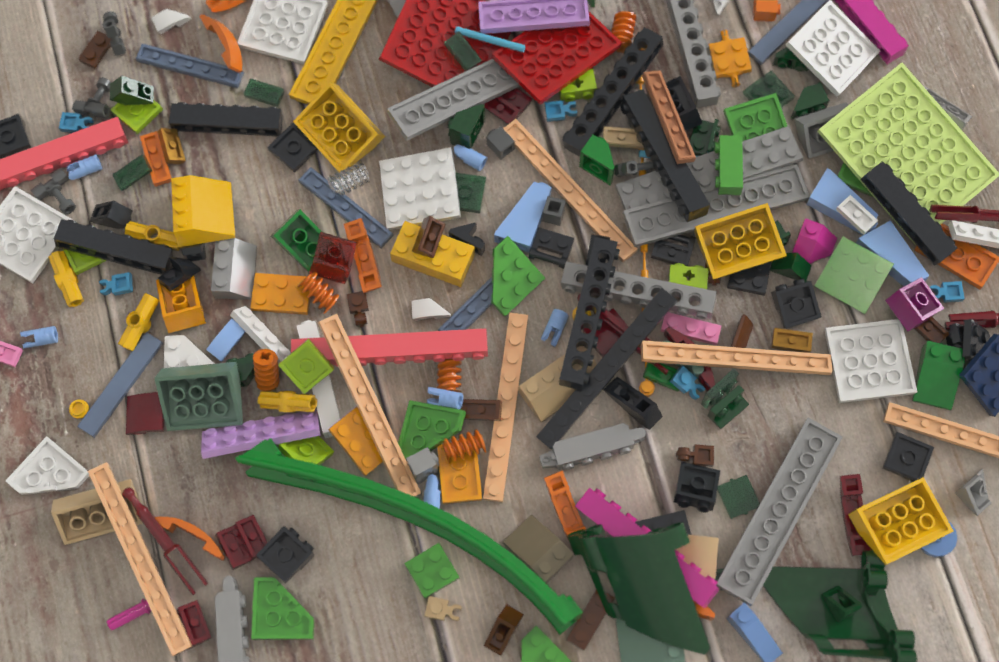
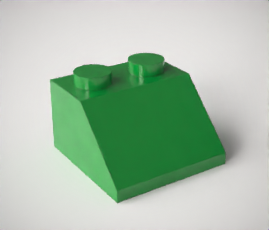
M592 135L581 150L579 167L606 184L611 185L614 163L609 144L604 138Z

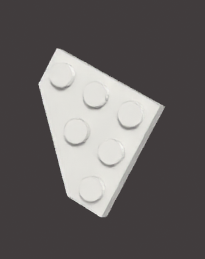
M184 335L165 336L164 368L215 364Z
M46 436L7 478L6 482L18 493L25 495L78 489L90 475L83 466Z

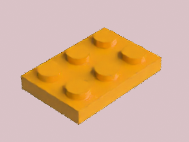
M255 273L250 306L251 311L308 315L310 298H307L309 291L302 293L303 285L297 288L307 276Z
M355 407L328 429L364 476L383 462L358 407Z
M443 444L439 445L437 450L443 504L482 500L479 463L476 452L472 451V457L465 453L464 459L457 455V461L449 457L448 463Z

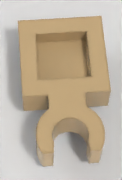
M429 596L424 616L445 621V617L449 616L452 620L459 621L460 617L454 616L453 611L455 609L462 610V607L457 604L450 607L448 606L449 600Z

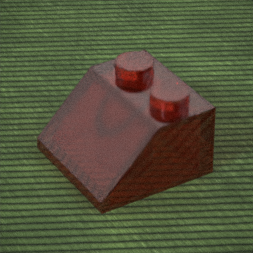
M320 232L309 274L317 272V277L346 284L357 242Z

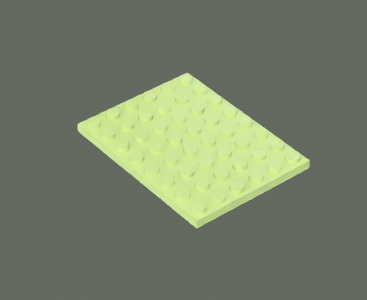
M900 63L817 131L859 180L883 161L892 168L894 175L905 183L906 189L917 197L918 203L928 211L931 205L964 206L999 177V172L903 63ZM929 211L930 217L940 225L945 221L935 219L936 213Z

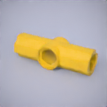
M132 221L126 224L125 234L132 236L134 239H145L156 245L164 244L176 251L182 248L178 247L175 235L171 231L160 229L156 225L147 226ZM153 234H158L157 237L151 238Z
M55 251L51 253L48 258L55 273L54 279L59 289L62 290L68 307L81 305L84 299L77 284L79 281L69 264L65 252Z
M144 293L136 310L128 314L126 318L127 327L118 345L130 351L134 350L141 335L149 331L151 327L150 318L160 300Z
M261 391L258 396V404L260 408L278 409L279 412H314L317 407V399L315 395L296 394L295 391Z

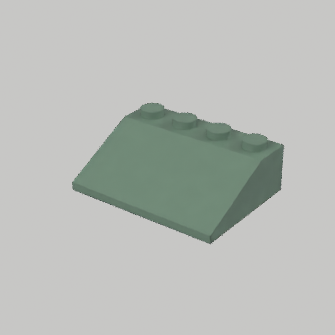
M237 362L161 368L154 379L167 431L243 424L241 383Z
M616 618L621 662H686L684 649L633 630L626 626L624 620Z

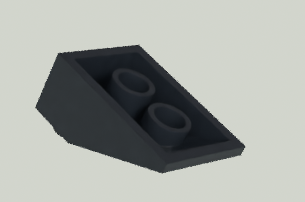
M681 76L666 82L685 131L703 124Z

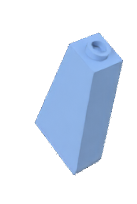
M829 168L824 172L806 204L861 235L863 234L845 219L836 208L851 195L876 219L878 217V214ZM878 222L869 231L874 230Z
M533 182L495 231L494 242L500 243L506 236H509L521 251L529 253L542 221L547 196H551L552 187L543 182Z
M891 220L859 237L856 244L894 263L889 275L903 287L921 277L924 281L929 277V274Z

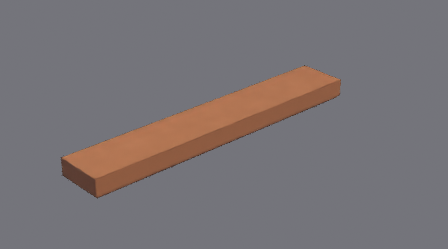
M661 70L643 72L642 78L676 163L695 162L696 156Z

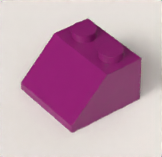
M922 277L900 288L885 300L907 332L945 309Z

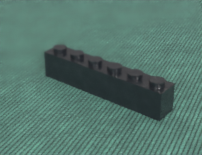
M172 103L169 118L171 129H177L178 132L279 136L282 133L283 124L282 111L276 107L223 106L221 104L205 105L203 103Z
M883 161L880 162L860 179L934 266L957 249L954 240L942 231V226L930 217L929 211L918 203L917 197L906 189L905 183L894 175L892 168L888 164H885Z
M61 219L54 236L55 246L58 248L160 275L169 270L171 264L169 257H173L172 249L167 245H156L145 239H134L127 234H115L108 229L100 230L89 224L85 226L78 224L74 220Z

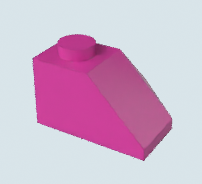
M805 218L792 253H798L809 264H812L819 259L832 255L837 237L823 224Z

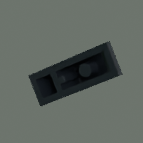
M616 377L604 388V391L648 430L663 417L654 401L619 377Z

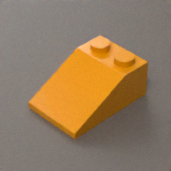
M192 276L172 291H169L160 284L159 280H156L162 316L168 333L206 324L195 276Z

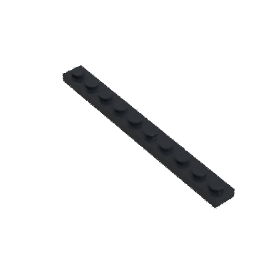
M661 288L590 372L588 384H583L582 390L576 389L536 437L552 450L555 442L560 441L637 350L641 342L648 337L675 305L677 299Z

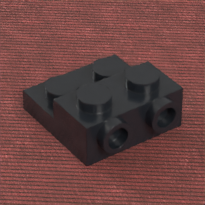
M804 278L793 281L794 285L788 287L786 284L778 285L775 287L776 290L771 292L776 310H779L785 329L822 318L812 281H805Z
M681 462L673 502L677 503L681 508L696 507L698 511L703 513L713 511L721 470Z
M283 526L256 556L286 584L315 555L312 552L314 548L306 540L302 543L298 539L300 535L292 527L288 530Z

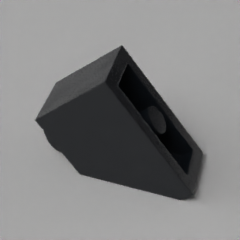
M116 201L97 204L90 222L115 229L125 228L126 224L132 219L131 214L133 210Z

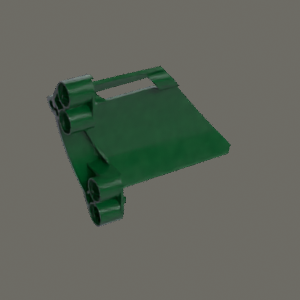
M683 522L672 524L666 528H657L643 535L606 536L602 524L592 526L586 530H577L567 535L574 555H582L608 616L613 619L624 620L627 627L653 639L706 655L710 645L674 551L690 543ZM597 571L607 573L618 604L608 602Z
M862 551L861 569L773 566L763 584L764 588L793 625L806 639H811L822 654L886 659L891 662H917V654L914 651L913 630H898L885 592L888 584L885 564L874 551ZM840 586L861 602L863 607L856 614L837 623L822 594ZM828 639L863 640L869 650L834 649Z

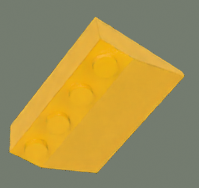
M329 82L293 121L340 174L371 152L386 137L339 85Z
M191 175L171 178L173 233L178 247L235 238L231 182Z
M768 203L695 226L694 233L713 280L787 256Z
M924 477L848 514L857 532L885 565L954 532Z

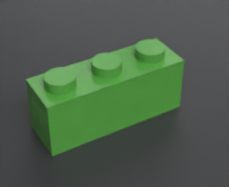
M720 135L718 142H715L714 153H718V159H715L714 166L715 170L718 171V176H715V188H718V195H741L743 189L742 136Z

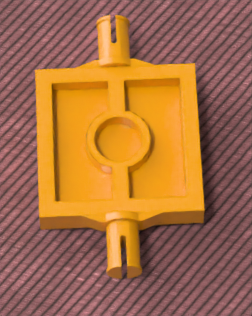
M724 30L720 32L722 41L709 44L713 69L716 73V79L723 77L731 78L732 87L740 86L738 76L752 71L745 37L729 39L728 30H725V34Z

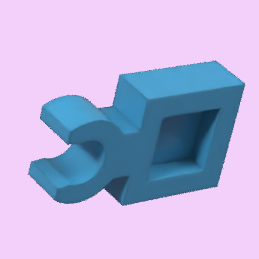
M563 100L545 102L547 122L565 120V115L570 117L577 116V110H570V108L576 107V102L571 101L567 105H563Z
M62 112L59 130L61 132L74 133L79 131V129L90 127L86 126V124L94 123L91 117H84L82 119L81 114Z
M130 272L112 275V281L106 279L99 281L102 286H106L105 289L99 290L102 295H109L112 292L116 296L133 292V276Z
M962 281L943 282L941 288L937 285L929 287L931 291L936 292L935 296L937 299L943 298L944 303L963 302L965 299Z
M680 366L670 379V382L683 394L689 391L690 397L694 400L700 398L696 393V389L699 392L705 391L703 385L695 383L697 377L684 366Z

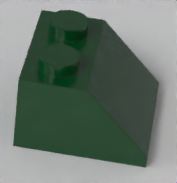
M479 104L456 112L454 118H450L447 126L449 128L450 144L454 146L460 144L468 149L473 147L485 123V105Z

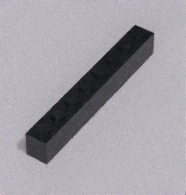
M642 89L624 95L620 105L621 111L627 116L630 127L635 130L638 141L643 144L647 157L651 158L655 171L659 172L661 181L668 188L672 201L676 202L680 215L684 216L686 222L706 216L710 203L687 164L676 163L656 110L645 91Z

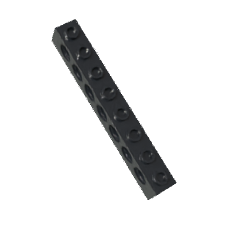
M646 27L636 34L634 42L625 49L624 56L615 63L611 74H607L601 88H597L593 99L586 103L583 113L580 117H576L570 131L565 132L562 139L565 149L580 157L581 150L591 136L595 135L598 137L601 134L603 127H606L622 104L623 96L631 92L643 75V72L646 71L663 47L662 36ZM620 76H626L624 79H619ZM610 90H615L614 93H608ZM591 118H594V119H595V120L592 121V122H589V121H588V120L591 119ZM579 133H585L583 136H578Z
M599 237L594 239L559 379V385L582 390L583 384H588L590 373L586 372L588 366L592 367L594 355H591L592 348L596 349L599 338L595 337L596 331H600L603 319H600L601 312L605 313L607 301H604L605 295L610 294L612 285L608 282L610 277H614L616 267L613 266L614 260L618 261L620 249H617V241ZM605 258L608 262L601 263L599 259ZM602 276L604 279L599 281L596 280L594 277ZM597 293L599 297L592 298L590 294ZM591 310L595 312V315L589 316L586 312ZM584 328H588L591 330V332L589 334H584L581 330ZM584 346L587 350L580 352L576 348ZM574 364H580L582 366V369L575 370L572 368V366Z

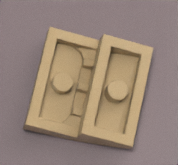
M688 535L690 543L676 550L685 556L683 561L688 565L693 562L702 569L699 573L705 578L709 575L715 579L719 538Z

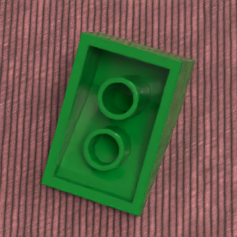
M301 209L296 210L271 235L310 274L318 272L340 250Z
M927 341L923 345L915 382L917 393L913 394V402L952 410L960 381L959 375L963 371L964 366L963 349L932 341Z

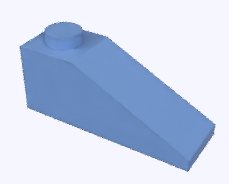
M745 602L726 618L762 662H773L783 654L759 618Z

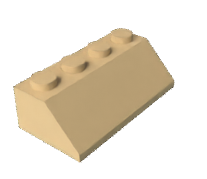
M584 346L576 348L580 352L587 350ZM566 354L519 385V394L541 423L555 414L576 390L559 385ZM594 359L592 367L588 366L586 373H590L597 365ZM574 364L572 368L575 370L582 369V366L580 364Z
M131 479L117 483L122 494L123 490L129 487L134 490L135 496L138 499ZM96 489L53 500L51 514L64 545L115 531ZM125 499L136 525L143 524L137 516L134 506L128 499Z

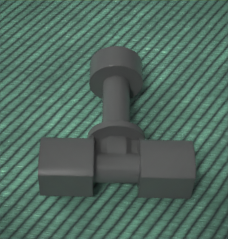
M108 11L103 15L104 22L102 26L107 37L111 39L110 45L116 56L125 54L126 48L120 38L121 31L116 26L118 24L117 14Z
M100 77L96 84L98 90L94 97L88 98V101L76 100L72 106L73 111L85 116L93 113L95 117L108 118L111 109L107 104H102L100 100L105 92L110 91V83L112 82Z
M651 158L646 163L637 164L635 160L614 166L615 176L617 177L630 174L636 175L638 171L642 170L655 171Z
M61 168L51 174L52 179L44 185L40 182L31 189V192L40 201L47 195L55 196L60 203L59 209L64 215L70 214L76 209L75 203L71 199H66L60 192L62 189L61 185L69 180Z

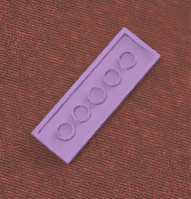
M496 0L478 2L480 32L483 34L590 26L587 0Z
M317 408L314 412L286 413L281 416H270L256 421L249 420L242 425L225 426L216 429L209 428L206 431H202V458L250 450L266 439L267 441L270 438L275 444L320 436V421Z

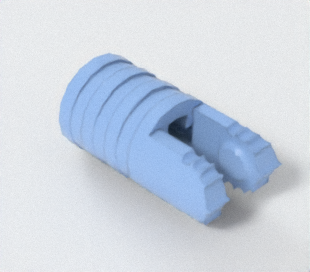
M460 144L454 146L455 155L463 160V163L472 166V168L478 171L483 169L487 156Z
M96 154L67 166L70 180L79 179L102 170V165Z
M553 309L541 340L545 341L548 339L550 332L553 331L555 333L551 340V345L556 347L569 315L562 310Z
M55 326L20 332L21 337L34 334L35 342L22 344L23 349L58 343V332Z
M428 387V393L439 396V399L429 398L427 399V404L459 410L462 407L463 393Z
M431 474L426 479L423 501L440 509V480L437 476Z

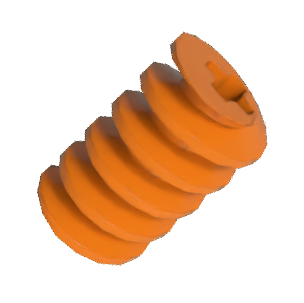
M621 11L614 16L611 32L622 42V47L616 50L617 52L624 53L625 49L632 44L634 27L636 25L635 21L637 19V16L632 12Z
M314 272L309 274L297 288L303 285L302 293L309 291L307 298L314 296L315 298L312 303L320 302L318 309L325 307L323 313L325 314L335 305L339 294L332 296L334 289L326 290L328 283L321 285L323 278L316 279L318 273Z
M269 349L256 351L253 354V365L257 388L262 391H272L280 383L278 356Z
M445 359V361L437 364L439 369L437 372L439 377L437 383L439 386L437 388L461 393L460 390H456V388L461 387V383L456 382L461 380V376L456 375V373L462 371L461 368L456 367L462 364L461 361Z
M477 429L474 430V436L467 432L466 438L459 434V440L452 436L451 443L447 438H444L443 448L448 463L449 457H452L454 461H457V455L464 459L465 453L472 457L473 450L479 455L480 448L486 453L483 437Z

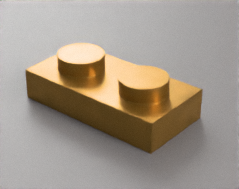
M160 128L157 132L166 163L183 164L186 160L177 129Z
M774 328L771 348L810 353L813 333Z

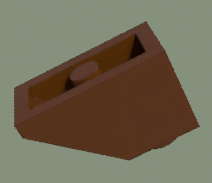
M506 604L497 617L484 646L502 656L524 614Z

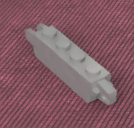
M622 423L555 442L551 451L540 455L542 468L557 467L558 470L563 469V471H566L580 463L588 465L598 458L601 460L609 459L616 453L624 455L631 452L634 444L645 440L646 431L642 427L629 429L628 425Z
M229 575L223 579V592H218L215 596L218 662H250L249 656L246 657V648H249L248 636H245V628L248 627V621L243 611V608L246 607V596L238 590L237 580Z

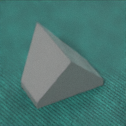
M983 469L955 492L977 516L991 504V501L988 499Z

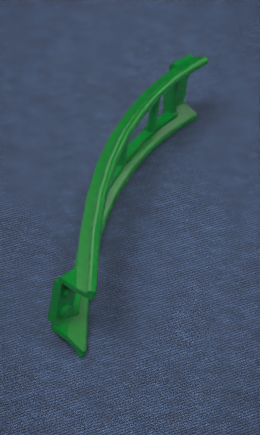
M271 438L267 441L266 439L249 451L235 457L238 463L252 466L245 472L248 477L320 492L364 505L412 523L449 541L479 559L505 578L530 600L559 635L564 633L582 617L583 611L571 596L566 597L564 593L558 596L537 574L497 542L454 515L414 496L366 478L322 465L284 457Z

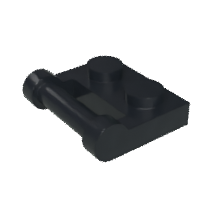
M538 227L528 258L533 260L534 258L559 265V268L564 269L574 238ZM538 248L549 252H553L562 255V258L542 253L537 250Z
M677 235L667 238L688 244V247L664 240L655 242L651 258L670 264L681 263L688 266L696 237Z

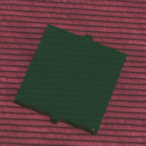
M747 475L735 480L730 479L729 482L718 486V492L730 519L742 514L747 515L748 512L757 509L760 504Z

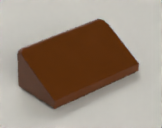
M431 216L424 218L412 252L434 258L446 224Z
M745 314L739 320L730 347L746 348L753 329V323Z

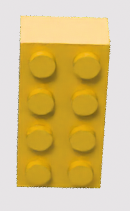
M404 221L390 252L391 261L462 287L475 256V246L442 235L434 258L412 252L420 226Z

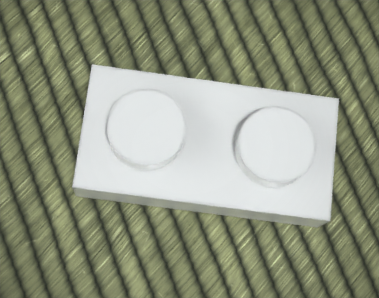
M851 195L836 208L863 235L878 222Z

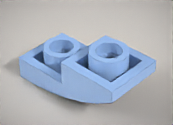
M232 318L206 350L220 361H224L246 332Z

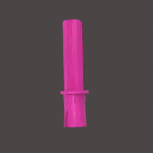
M142 599L140 603L108 619L107 625L110 630H115L145 613H151V608L147 600Z

